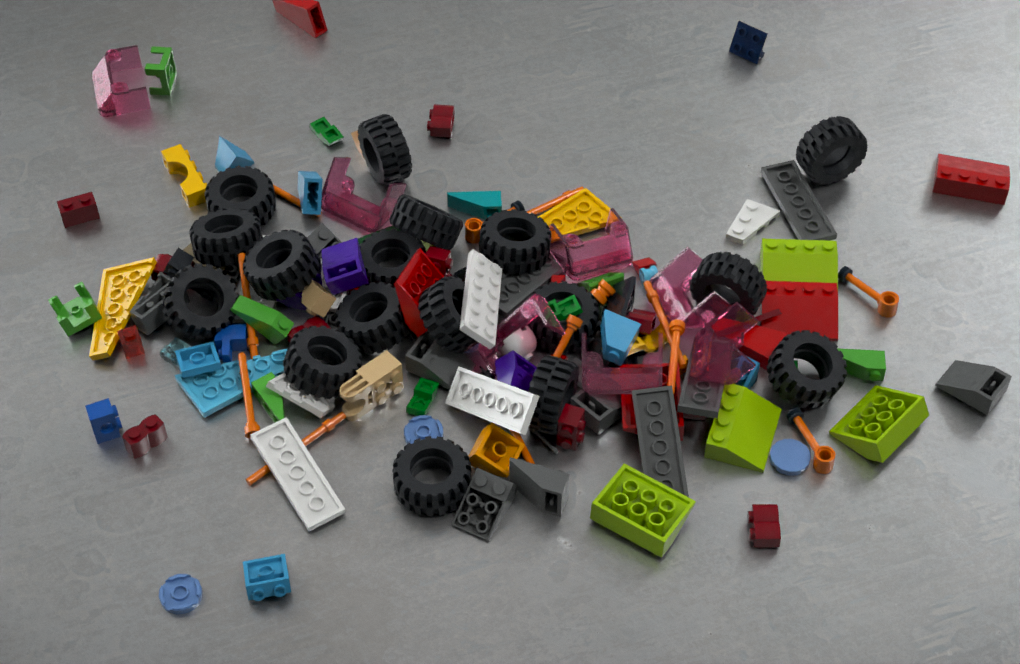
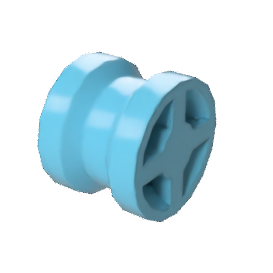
M655 265L650 266L648 269H639L642 285L645 281H650L654 284L659 283V273Z

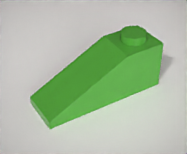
M242 295L238 296L230 309L275 345L287 337L294 325L281 312Z
M837 348L844 355L842 359L846 361L847 367L845 369L848 374L862 380H884L886 372L885 351Z
M270 372L251 382L253 395L275 423L285 418L284 397L266 387L268 381L275 378V375Z

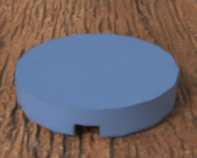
M429 415L416 416L409 420V423L404 427V439L407 444H413L414 440L418 438L423 440L427 436H431V438H437V436L444 438L441 422Z
M783 439L776 442L772 446L769 456L771 465H774L779 473L788 476L799 475L802 471H806L811 460L810 451L807 446L794 439Z
M176 574L169 577L165 581L166 583L163 586L161 585L159 589V599L162 607L167 612L176 615L193 611L202 600L203 590L199 580L188 574Z

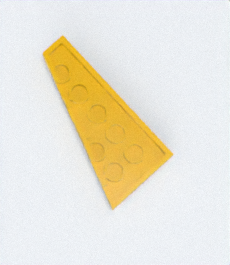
M584 188L539 216L550 228L552 234L551 243L621 223L622 217L587 188Z
M154 257L103 269L97 304L102 319L94 323L89 353L92 361L111 356L131 316L130 310L139 300L157 263Z

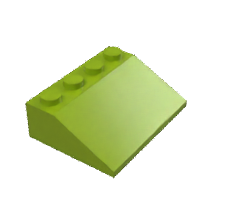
M762 238L760 266L766 281L837 283L838 289L837 241Z
M726 382L718 418H714L706 442L704 458L763 473L782 409L744 386Z
M875 385L829 430V434L863 457L883 463L929 416L925 398L921 395Z
M623 464L592 502L590 519L662 558L674 542L696 501Z

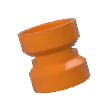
M602 279L598 283L597 289L594 288L590 292L601 305H604L607 302L606 297L612 296L616 291Z

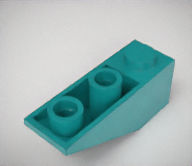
M501 191L447 192V204L450 208L487 219L493 213H500L502 211Z

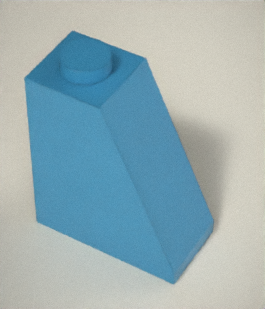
M298 171L297 189L302 214L321 215L323 179L317 172Z
M605 309L600 325L603 359L621 366L638 337L641 324Z

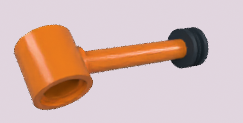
M517 200L516 202L512 203L511 208L507 210L511 211V209H517V211H525V208L523 204L519 200ZM470 218L465 222V240L472 244L480 242V231L483 223L480 219Z
M847 266L840 269L838 279L842 282L849 281L875 299L878 304V313L881 316L891 318L896 315L899 296L895 292L885 291L879 294L853 276V270Z
M796 407L789 410L786 414L787 419L791 424L797 425L814 451V470L820 474L830 473L834 466L835 451L829 446H819L802 420L804 414L800 408Z

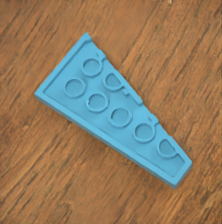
M287 349L274 351L271 355L260 357V355L253 356V359L247 360L251 393L253 392L251 382L270 372L275 377L285 372L283 360ZM239 360L221 364L222 369L198 374L194 377L183 378L182 374L174 375L175 380L204 418L244 397Z

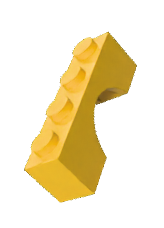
M181 144L162 150L163 163L169 174H180L187 177L180 184L188 207L206 202L205 188L207 183H203L201 172L196 171L195 162L193 160L190 161L191 158L188 150H184Z

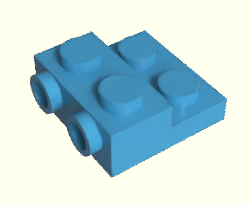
M213 342L175 351L183 378L222 369Z
M285 554L243 562L248 601H261L265 597L270 596L282 597L286 593L291 592Z

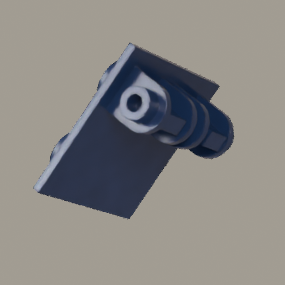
M738 21L729 52L758 64L759 58H763L765 54L762 49L768 33Z

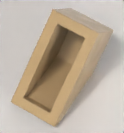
M312 280V283L302 291V304L307 307L306 311L316 317L318 314L325 317L336 298L322 285Z

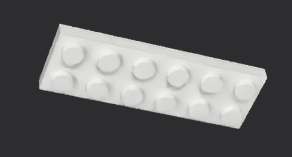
M473 249L468 253L459 330L488 349H492L496 342L502 268Z
M458 366L445 404L526 435L540 396Z
M287 417L250 435L254 445L308 531L345 513L344 506Z

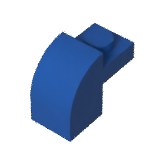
M246 324L229 325L226 328H222L216 334L214 339L216 351L219 353V360H223V363L232 362V352L248 351Z

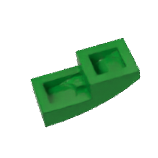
M325 117L310 123L309 128L328 146L344 139V136L335 125L331 126Z
M575 295L558 303L553 299L537 307L545 324L565 320L569 314L576 316L583 313Z
M420 378L414 388V395L406 406V413L415 416L426 415L435 398L439 383Z

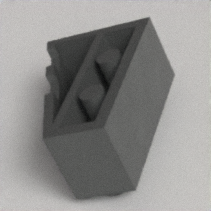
M162 272L157 275V281L154 284H150L147 294L141 296L130 310L135 327L146 335L152 333L169 318L164 316L163 309L165 306L162 305V299L164 298V291L172 278ZM187 291L184 294L186 305L190 303Z

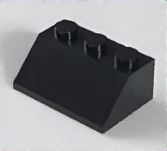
M635 276L613 285L616 292L612 296L606 297L607 306H603L601 317H603L605 309L623 317H626L629 311H632L635 299ZM599 320L598 326H597V331H600V339H601V327H600V325H601V321H602V320Z

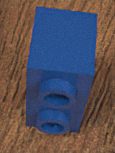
M109 398L85 405L97 444L121 437L119 429L122 428L120 418L117 417L119 414L116 405L111 406Z

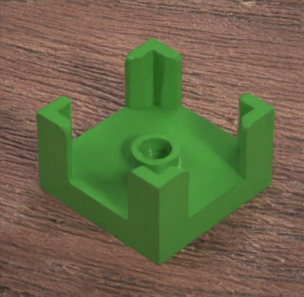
M152 46L151 53L163 54L160 64L147 63L145 74L160 78L162 88L150 87L149 92L152 95L170 96L177 75L172 47Z
M82 281L74 285L80 295L65 304L61 303L58 296L48 299L51 307L57 314L56 318L68 337L102 319L91 294Z

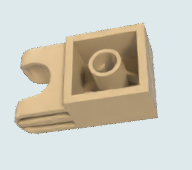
M386 350L356 370V375L341 385L340 396L346 401L342 406V412L346 415L347 420H358L372 409L384 404L393 395L401 392L404 388L402 363Z

